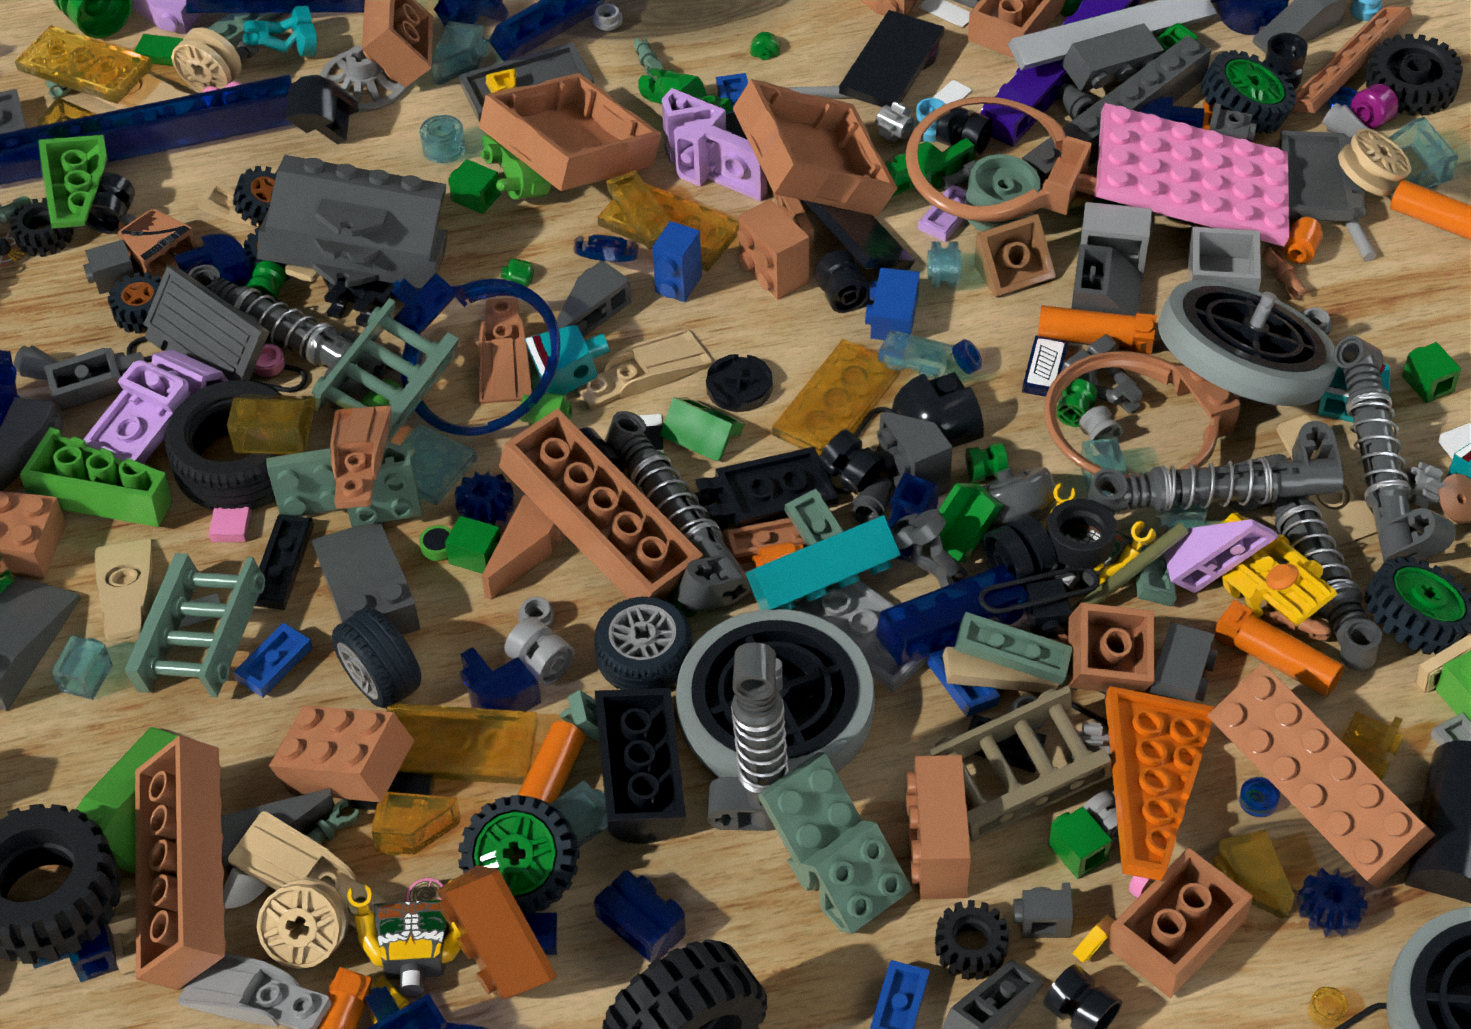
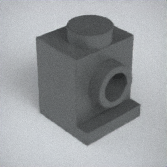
M1215 103L1209 130L1253 142L1257 124L1251 123L1252 114L1221 109V104Z
M1070 882L1062 883L1061 890H1051L1047 887L1022 890V897L1013 899L1014 923H1021L1022 938H1070L1073 924Z

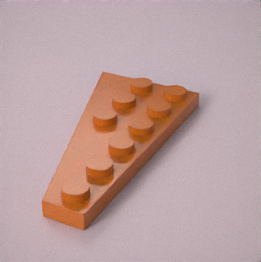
M1109 686L1105 694L1122 874L1161 881L1170 862L1177 839L1176 835L1185 814V806L1191 794L1203 756L1202 752L1211 730L1212 721L1207 715L1215 707Z

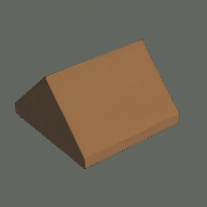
M1039 214L977 233L974 266L995 297L1056 277Z

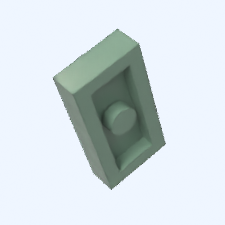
M817 489L785 504L784 510L807 547L844 532Z

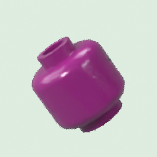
M1373 84L1358 92L1351 102V111L1370 129H1375L1391 121L1397 114L1399 107L1395 92L1384 84Z

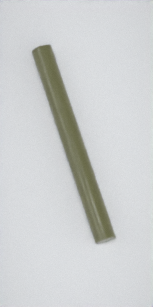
M1180 522L1099 585L1095 591L1090 592L1071 607V613L1081 602L1100 604L1189 534L1185 526Z

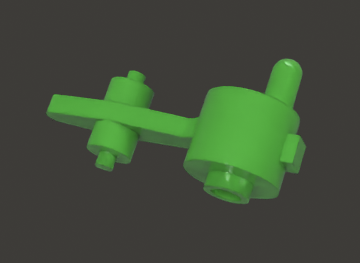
M489 135L482 136L484 149L481 151V158L487 164H499L504 168V179H499L496 183L499 191H507L512 199L545 197L549 193L551 183Z

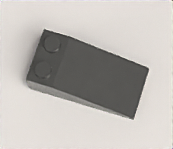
M381 522L354 526L311 540L340 623L361 609L371 608L384 614L401 635L420 630L414 599Z
M18 575L14 577L15 583L0 593L1 710H9L80 601V594Z

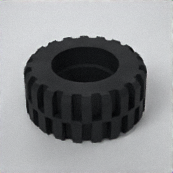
M43 804L29 805L28 810L20 811L19 808L8 811L9 816L0 820V958L14 962L17 957H20L23 964H37L38 959L45 958L46 962L59 960V955L68 951L72 955L82 949L81 944L86 940L92 942L101 934L99 927L102 924L107 926L115 914L112 907H116L120 901L121 891L119 886L122 883L121 875L108 840L104 836L101 827L94 820L88 819L85 813L77 809H72L68 812L67 807L63 805L52 804L51 808H45ZM47 865H63L72 868L69 877L63 885L44 898L30 902H15L6 899L14 883L33 869Z
M706 939L702 943L695 941L688 943L685 948H676L668 952L666 957L661 960L656 959L648 965L649 968L643 973H638L630 980L629 986L626 989H621L617 994L615 1003L609 1006L606 1012V1019L603 1020L602 1029H759L758 1025L763 1023L766 1017L767 994L731 945L712 939Z

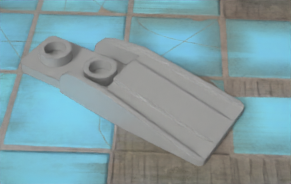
M226 952L224 958L188 982L177 1000L181 1006L218 1016L275 1027L282 1025L291 1029H317L332 1003L327 995L302 988L292 976L280 968L265 961Z

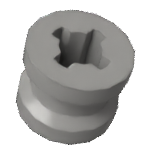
M1104 405L1090 409L1079 421L1080 429L1084 434L1089 435V441L1095 449L1110 447L1121 437L1123 432L1119 422L1112 420L1111 411Z

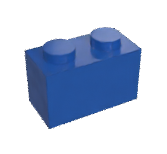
M670 221L652 247L655 292L667 298L686 302L702 277L700 230Z
M880 268L878 281L872 280L870 300H873L874 303L873 305L867 304L865 324L871 325L870 339L910 343L919 296L920 272Z

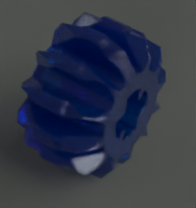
M489 469L485 475H480L475 470L473 478L463 477L461 486L456 487V512L459 516L494 526L497 520L506 522L508 513L513 512L514 508L513 487L510 483L506 482L503 474L494 476Z
M1321 868L1317 872L1316 877L1308 875L1304 880L1302 889L1298 892L1297 901L1300 904V918L1310 919L1308 923L1310 930L1321 927L1323 928L1325 938L1331 934L1332 930H1335L1343 937L1347 934L1349 928L1356 930L1360 926L1362 916L1366 914L1368 905L1367 901L1364 900L1366 895L1365 887L1354 886L1356 882L1355 874L1344 878L1341 876L1339 868L1334 870L1333 875H1330L1325 869Z

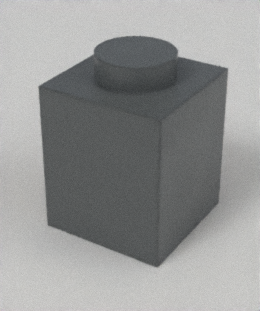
M124 240L85 250L89 263L83 265L89 284L96 282L99 294L107 293L110 288H115L114 283L118 280L123 283V277L126 275L130 279L135 278Z

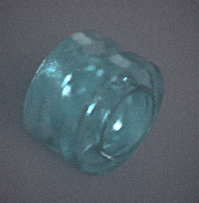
M437 115L422 123L419 133L422 151L428 160L435 163H450L459 159L464 154L466 144L463 125L460 120L450 115Z
M931 241V250H928L927 277L930 279L931 288H939L942 281H946L949 288H958V279H961L962 252L959 250L958 241H949L946 248L942 247L940 241Z

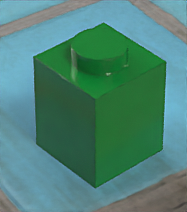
M466 159L457 169L452 171L448 178L452 201L484 214L501 195V191L496 187V183L499 180L498 172Z
M1434 342L1425 347H1417L1408 353L1402 377L1427 404L1455 392L1461 368L1437 342Z
M459 516L445 541L449 564L483 574L501 539L499 527Z
M1083 806L1071 814L1070 812H1065L1053 821L1049 847L1077 879L1109 860L1112 839Z

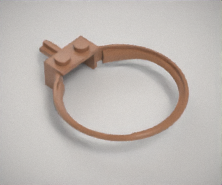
M971 97L950 102L935 109L922 119L912 132L907 144L906 167L917 191L938 209L959 218L979 222H1000L1020 218L1040 208L1067 215L1078 191L1096 196L1097 177L1086 174L1089 167L1092 143L1070 136L1066 137L1061 125L1051 116L1017 101L998 97ZM973 104H994L1014 108L1035 118L1049 132L1056 149L1061 151V157L1057 158L1048 179L1045 180L1043 188L1038 193L1032 189L1021 196L1000 204L971 206L944 196L926 180L918 163L919 143L927 129L935 121L950 113V110Z
M1129 351L1099 353L1074 362L1055 378L1045 398L1044 418L1054 443L1068 459L1094 475L1099 470H1102L1101 466L1084 458L1068 443L1060 430L1056 413L1057 403L1062 392L1072 381L1085 373L1101 368H1122L1140 373L1165 385L1172 382L1175 385L1174 391L1178 396L1190 392L1193 394L1211 419L1209 426L1205 428L1203 444L1199 452L1189 463L1180 469H1189L1191 463L1195 468H1200L1206 464L1214 452L1217 438L1234 433L1241 404L1237 400V397H1240V395L1207 381L1185 365L1179 366L1153 355Z

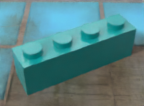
M883 515L754 568L745 574L760 610H791L796 608L793 600L806 596L807 601L810 602L827 595L826 587L838 582L841 589L860 581L858 573L870 569L872 575L889 569L892 567L890 560L901 556Z

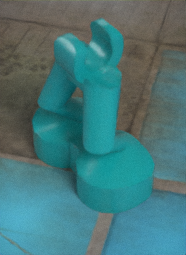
M295 6L291 17L281 22L253 20L244 22V31L246 33L243 34V42L245 45L254 46L259 44L286 53L295 42L300 57H314L316 55L317 36L308 6ZM290 28L293 32L286 41L270 35L281 34Z

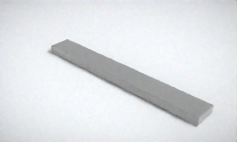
M1157 0L1012 38L1007 45L1022 71L1063 60L1072 43L1145 23L1151 33L1155 35L1165 32L1176 23H1180L1185 27L1211 20L1217 12L1210 0Z

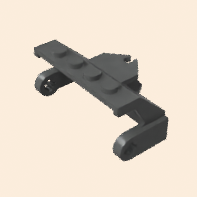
M284 155L277 170L270 207L258 232L257 259L314 269L333 285H337L338 278H345V287H353L378 280L433 290L447 243L448 231L437 229L440 210L446 193V184L422 180L413 175L400 176L389 174L379 169L367 170L356 168L351 164L339 165L323 162L318 158L306 159Z

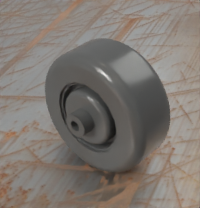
M1034 467L1015 473L1012 472L1011 468H1006L996 473L997 480L982 486L1003 504L990 527L1007 524L1024 514H1034L1056 501L1053 494L1055 484L1050 471L1046 467Z

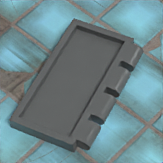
M573 42L459 75L460 85L479 122L485 96L491 93L486 84L487 74L515 68L516 87L537 85L546 80L576 73L582 74L594 83L592 75Z
M1281 130L1279 139L1280 150L1288 152L1289 218L1311 217L1316 220L1353 221L1354 217L1361 218L1366 215L1364 189L1346 175L1338 159L1341 149L1351 143L1352 137H1345L1344 133Z
M176 266L166 267L143 324L148 328L145 338L162 351L173 349L222 371L228 381L250 380L270 331Z

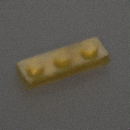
M636 170L607 180L608 192L648 250H652L653 245L671 221Z

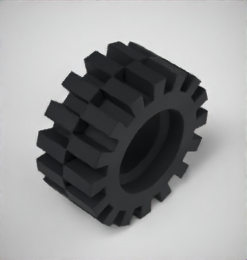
M37 198L32 199L33 204L28 205L27 202L21 204L22 210L19 208L14 210L15 215H11V223L9 224L16 245L23 253L29 252L30 256L35 257L36 253L39 252L40 257H44L47 251H51L53 255L57 253V247L63 250L66 247L65 242H71V235H73L72 227L51 229L46 198H42V202L39 203ZM49 225L45 228L34 230L39 226Z
M968 900L967 908H963L962 902H957L954 904V912L948 907L944 911L943 918L940 917L937 922L935 937L936 956H940L939 963L943 968L949 964L950 974L955 976L958 970L962 971L961 979L969 980V973H975L976 980L983 979V971H986L988 976H991L995 973L996 966L1001 968L1004 963V957L1007 955L1009 929L1006 930L1007 922L1005 918L999 920L1000 912L996 908L989 913L988 903L982 902L981 907L976 908L975 900ZM976 930L986 936L987 944L979 950H968L957 943L956 937L962 931Z

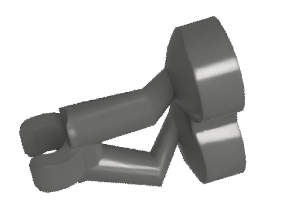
M1108 334L1093 342L1087 351L1083 349L1068 359L1063 365L1061 372L1074 362L1099 353L1119 351V344ZM1105 368L1090 371L1076 378L1093 384L1098 391V399L1110 402L1115 406L1120 404L1129 414L1136 412L1140 408L1139 401L1142 399L1143 393L1138 388L1139 384L1122 368H1106L1118 384L1114 389L1098 385L1096 372L1102 371Z
M932 509L924 511L920 515L916 513L899 519L890 528L898 550L913 545L910 562L934 575L944 591H956L958 585L954 583L952 576L954 575L956 580L962 581L966 579L968 572L942 547L940 533L946 524V519L939 510ZM930 542L931 557L922 553L923 545Z

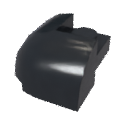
M320 75L303 76L296 82L291 83L288 91L285 119L305 133L317 130L338 145L347 140L349 115L359 111L358 101L351 93L330 79Z
M955 372L932 380H928L925 373L906 383L894 398L892 410L896 414L934 422L953 448L984 437V422L977 398L971 386L965 388Z

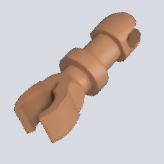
M1269 246L1261 255L1263 261L1275 271V277L1278 282L1284 283L1288 295L1295 300H1300L1302 298L1301 294H1306L1305 286L1301 280L1295 277L1296 271L1293 266L1287 264L1285 253L1280 248L1274 252L1272 247Z
M1266 602V608L1275 612H1268L1261 608L1263 615L1259 618L1271 625L1286 624L1288 625V630L1294 632L1297 630L1309 633V637L1319 641L1327 640L1331 635L1330 624L1319 618L1315 620L1308 618L1298 626H1295L1268 602Z

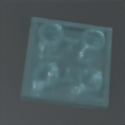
M890 330L879 349L878 360L885 362V366L893 370H904L906 367L918 370L919 375L925 373L927 378H938V375H945L954 357L953 348L955 345Z
M421 424L401 444V447L410 451L419 496L435 505L443 499L477 460L475 450Z

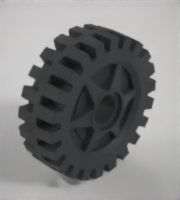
M1406 34L1405 39L1401 35H1395L1393 40L1387 38L1383 40V44L1379 43L1375 50L1372 51L1366 73V88L1373 84H1384L1390 87L1398 98L1399 107L1397 113L1402 114L1404 110H1408V115L1415 116L1417 111L1420 112L1421 116L1428 115L1430 110L1433 114L1438 113L1441 108L1446 109L1454 101L1460 86L1463 66H1461L1462 61L1460 57H1456L1457 53L1454 49L1448 50L1449 45L1444 42L1437 45L1438 39L1433 37L1427 41L1425 40L1426 35L1419 34L1418 39H1415L1413 34Z

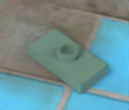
M1143 546L1141 551H1144L1149 546ZM1163 553L1135 576L1137 597L1172 606L1177 599L1175 583L1170 581Z

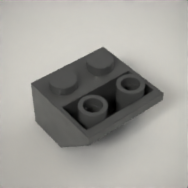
M1079 244L1071 309L1136 316V313H1139L1142 273L1113 247Z
M890 412L880 414V430L877 431L879 440L878 454L885 459L882 471L890 474L898 494L905 496L912 507L949 492L953 447L934 422Z

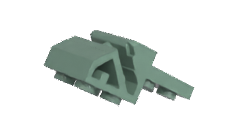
M387 440L378 477L374 481L372 504L367 507L347 508L352 527L422 516L420 496L408 449ZM330 448L266 458L267 471L280 514L300 516L338 510L334 503L336 483L332 469Z
M816 753L757 794L791 856L787 861L800 885L806 891L819 888L820 909L840 931L853 934L913 890L878 824L861 819L826 753Z

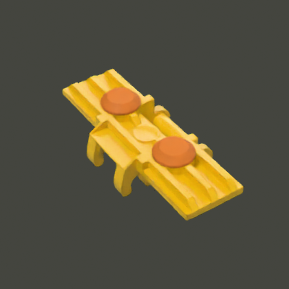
M1235 511L1219 524L1246 519ZM1277 534V539L1223 574V584L1225 590L1233 598H1239L1243 594L1246 606L1254 610L1255 616L1261 617L1263 615L1260 603L1264 599L1295 626H1298L1338 594L1335 589L1320 578L1323 574V566L1320 563L1307 559L1289 545V540L1283 534ZM1282 557L1289 563L1279 564L1276 561Z

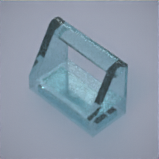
M1425 117L1412 120L1388 137L1402 150L1411 147L1427 166V169L1416 177L1410 173L1404 180L1425 188L1452 180L1458 156Z

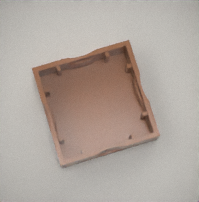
M580 73L546 80L537 85L515 87L486 94L479 124L480 129L560 191L652 167L661 138L660 132L633 112L616 103L605 91Z
M751 79L733 106L734 113L774 194L878 216L897 190L890 172L872 145L869 133L853 104L818 95L803 94L786 87Z

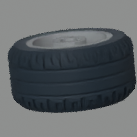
M641 596L618 602L617 605H613L612 608H609L604 613L595 630L594 644L598 668L603 677L612 686L620 690L670 688L677 683L682 663L692 648V632L687 618L677 606L661 598Z
M371 608L361 609L334 628L332 644L335 653L352 682L372 704L386 709L393 707L419 688L421 671L411 648L394 624L380 611Z

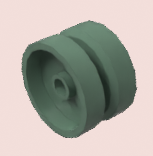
M1003 154L986 156L977 161L971 169L964 204L990 206L1014 199L1032 189L1038 193L1040 191V177L1036 169L1028 162L1015 156ZM1034 212L1007 221L979 222L968 220V222L977 230L985 231L1032 216Z

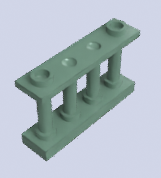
M391 298L388 299L382 308L376 307L368 319V326L326 378L321 376L312 390V394L315 395L313 410L318 413L328 400L344 409L367 407L338 389L347 376L389 400L392 412L387 436L388 441L393 439L454 359L459 338L447 332L440 342L436 340L431 342L392 319L395 301ZM383 330H386L425 353V358L427 359L422 366L420 364L413 365L375 342ZM367 353L408 377L407 381L409 383L404 389L401 387L396 389L358 367L357 363Z
M174 554L124 669L137 692L151 693L160 675L194 677L201 680L210 697L218 698L223 683L229 677V668L258 596L265 587L264 574L260 571L253 557H246L240 574L235 575L199 573L188 554ZM198 587L233 589L227 604L190 602L194 590ZM185 616L221 618L215 633L177 631ZM173 645L209 648L203 663L165 661L169 649Z

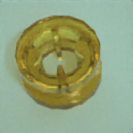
M1328 986L1320 987L1312 995L1308 1005V1014L1316 1025L1328 1029L1335 1028L1342 1024L1348 1011L1349 1002L1340 990ZM1323 1001H1329L1330 1007L1336 1008L1333 1014L1328 1013L1327 1008L1321 1006Z

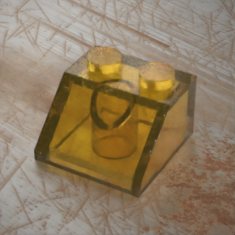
M245 394L233 398L227 428L234 452L262 454H296L305 452L315 410L316 397Z

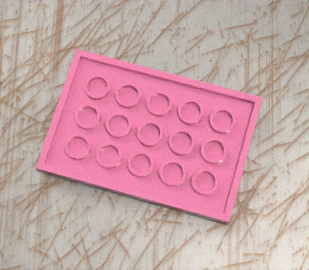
M1104 104L1100 119L1095 197L1132 207L1150 208L1155 213L1211 228L1260 231V241L1285 246L1289 239L1287 151L1253 143L1246 139L1223 135L1213 130L1197 128L1183 122L1160 118L1153 114L1130 110L1123 106Z

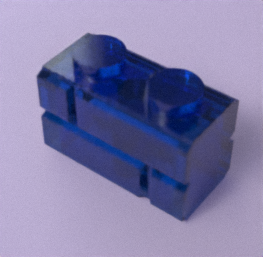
M624 870L612 881L611 886H607L595 897V914L601 922L652 963L656 959L660 960L670 948L672 949L684 938L686 934L685 913L674 900L668 899L664 901L656 894V888L645 876L640 875L637 878L628 870Z

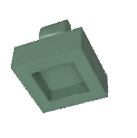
M578 690L568 696L570 708L565 709L560 714L561 719L573 723L586 735L597 741L599 737L595 699L582 690Z

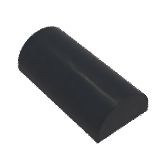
M671 689L595 691V707L609 833L618 840L635 844L654 843L672 837L685 825L686 811Z
M1459 740L1440 745L1432 755L1419 819L1435 836L1410 858L1405 885L1471 903V741Z

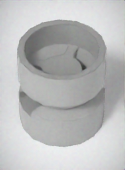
M528 617L517 624L510 632L504 647L505 653L520 666L526 667L527 672L543 685H550L560 679L571 666L575 656L574 648L559 635L553 634V631L537 617Z

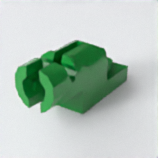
M652 68L649 69L651 76L642 75L638 80V88L641 95L650 102L662 104V98L673 88L725 109L726 114L733 110L730 99L707 95L703 82L698 76L677 73L673 70L667 71Z
M965 138L957 144L949 146L943 152L927 141L919 144L917 153L918 163L924 177L936 190L942 187L941 178L960 170L962 165L974 160V144ZM906 152L895 156L893 162H885L897 186V190L892 197L915 187L906 167Z

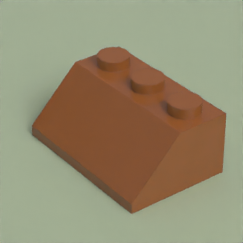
M477 865L437 890L442 901L437 903L445 920L449 924L454 922L461 934L457 938L458 944L468 959L474 957L481 970L476 973L477 978L487 994L493 992L495 996L507 999L557 978L554 969L499 869Z

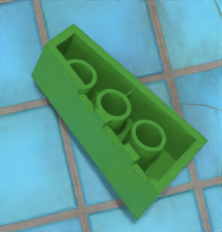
M52 427L48 429L20 473L26 494L57 497L61 509L66 511L159 527L173 503L166 473L129 458L125 461L114 457L112 451L101 448L99 451L86 446L85 440L75 436L71 439L61 436L60 430Z

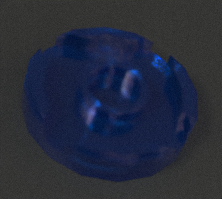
M594 234L589 236L588 241H583L584 237L582 235L574 239L573 251L581 257L610 262H628L638 258V244L633 241L631 246L627 245V240L622 237Z

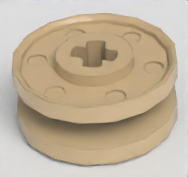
M203 27L190 30L184 36L183 41L173 49L171 56L173 66L179 76L189 86L201 93L208 86L224 90L240 74L242 67L240 56L234 46L222 35Z
M1362 128L1357 130L1352 136L1351 143L1345 145L1338 155L1340 166L1346 175L1361 188L1377 196L1387 197L1393 194L1399 182L1406 179L1412 168L1408 157L1394 141L1372 129Z
M305 877L291 880L266 899L259 910L256 928L260 944L269 957L283 966L303 969L318 965L339 948L347 935L349 916L346 903L335 888L323 880ZM299 917H302L306 920L304 925L308 926L307 929H304L300 926L302 921L298 920Z

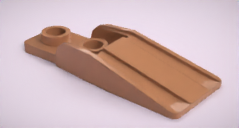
M517 298L489 299L485 302L486 321L481 323L479 336V403L521 401L524 394L531 395L532 384L528 350L525 342L526 337L522 319L519 318V302Z
M391 406L349 408L335 411L330 451L336 483L334 498L336 508L367 507L372 504L374 481L377 480L387 442L392 412Z

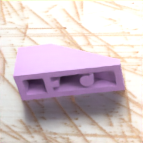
M132 0V8L159 29L185 35L190 31L202 13L199 0Z
M1253 519L1187 529L1189 534L1164 553L1170 581L1193 593H1197L1277 539V533Z

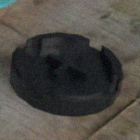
M739 354L725 356L718 359L708 369L706 378L707 395L712 403L724 410L732 412L751 411L762 406L770 398L773 390L772 371L764 361L756 356L747 355V358L739 357Z

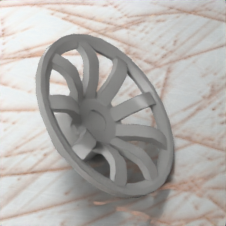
M356 46L338 54L324 66L320 73V76L330 79L335 83L344 81L341 87L346 91L354 83L353 96L358 101L359 111H368L389 105L403 95L408 86L404 88L401 84H395L386 79L385 76L387 74L378 63L370 61L365 56L362 46ZM335 64L343 70L338 75H329L330 70ZM376 80L381 86L393 92L382 98L374 81ZM363 84L367 85L374 102L359 103Z

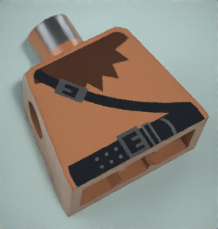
M156 209L147 211L139 218L132 214H126L119 221V239L124 240L131 263L143 277L145 272L151 273L152 278L155 275L161 277L164 275L167 266H176L198 251L192 228Z

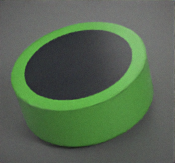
M435 525L422 532L419 543L421 552L427 559L441 561L448 558L445 541L451 529L446 526Z

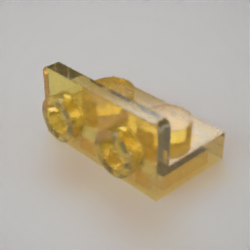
M1356 711L1341 739L1382 782L1390 766V763L1385 761L1388 754L1396 756L1405 735L1399 733L1403 719L1395 716L1391 726H1388Z

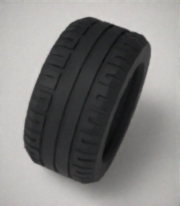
M230 380L215 383L189 396L173 413L166 427L164 439L171 469L182 493L187 495L194 503L212 510L218 507L221 509H240L246 506L254 510L275 500V496L267 471L266 458L305 452L298 420L290 402L276 390L247 380ZM253 431L263 433L269 437L267 443L256 453L240 460L219 462L208 460L202 456L204 449L214 440L229 433Z

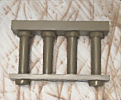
M1068 685L1059 690L1055 688L1043 692L1037 700L957 737H945L938 741L933 748L929 749L930 756L962 755V759L983 749L1005 789L1002 796L991 801L984 800L963 762L965 796L970 806L967 811L968 830L972 841L1112 777V760L1105 748L1096 752L1088 751L1066 713L1067 710L1072 708V691ZM1049 718L1053 719L1075 758L1073 763L1060 769L1053 767L1031 728ZM1015 734H1018L1040 773L1038 779L1025 785L1018 783L997 745V742Z

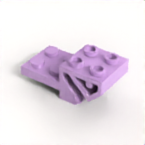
M671 88L662 98L664 146L670 163L676 162L677 175L681 179L700 187L708 179L753 199L762 201L768 194L767 178L749 141L726 131L725 109Z
M173 349L154 353L152 363L138 360L130 365L118 380L123 390L83 440H85L86 446L98 451L101 448L110 450L114 453V457L123 461L129 458L144 464L165 438L166 427L176 409L198 390L215 383L228 381L222 371Z

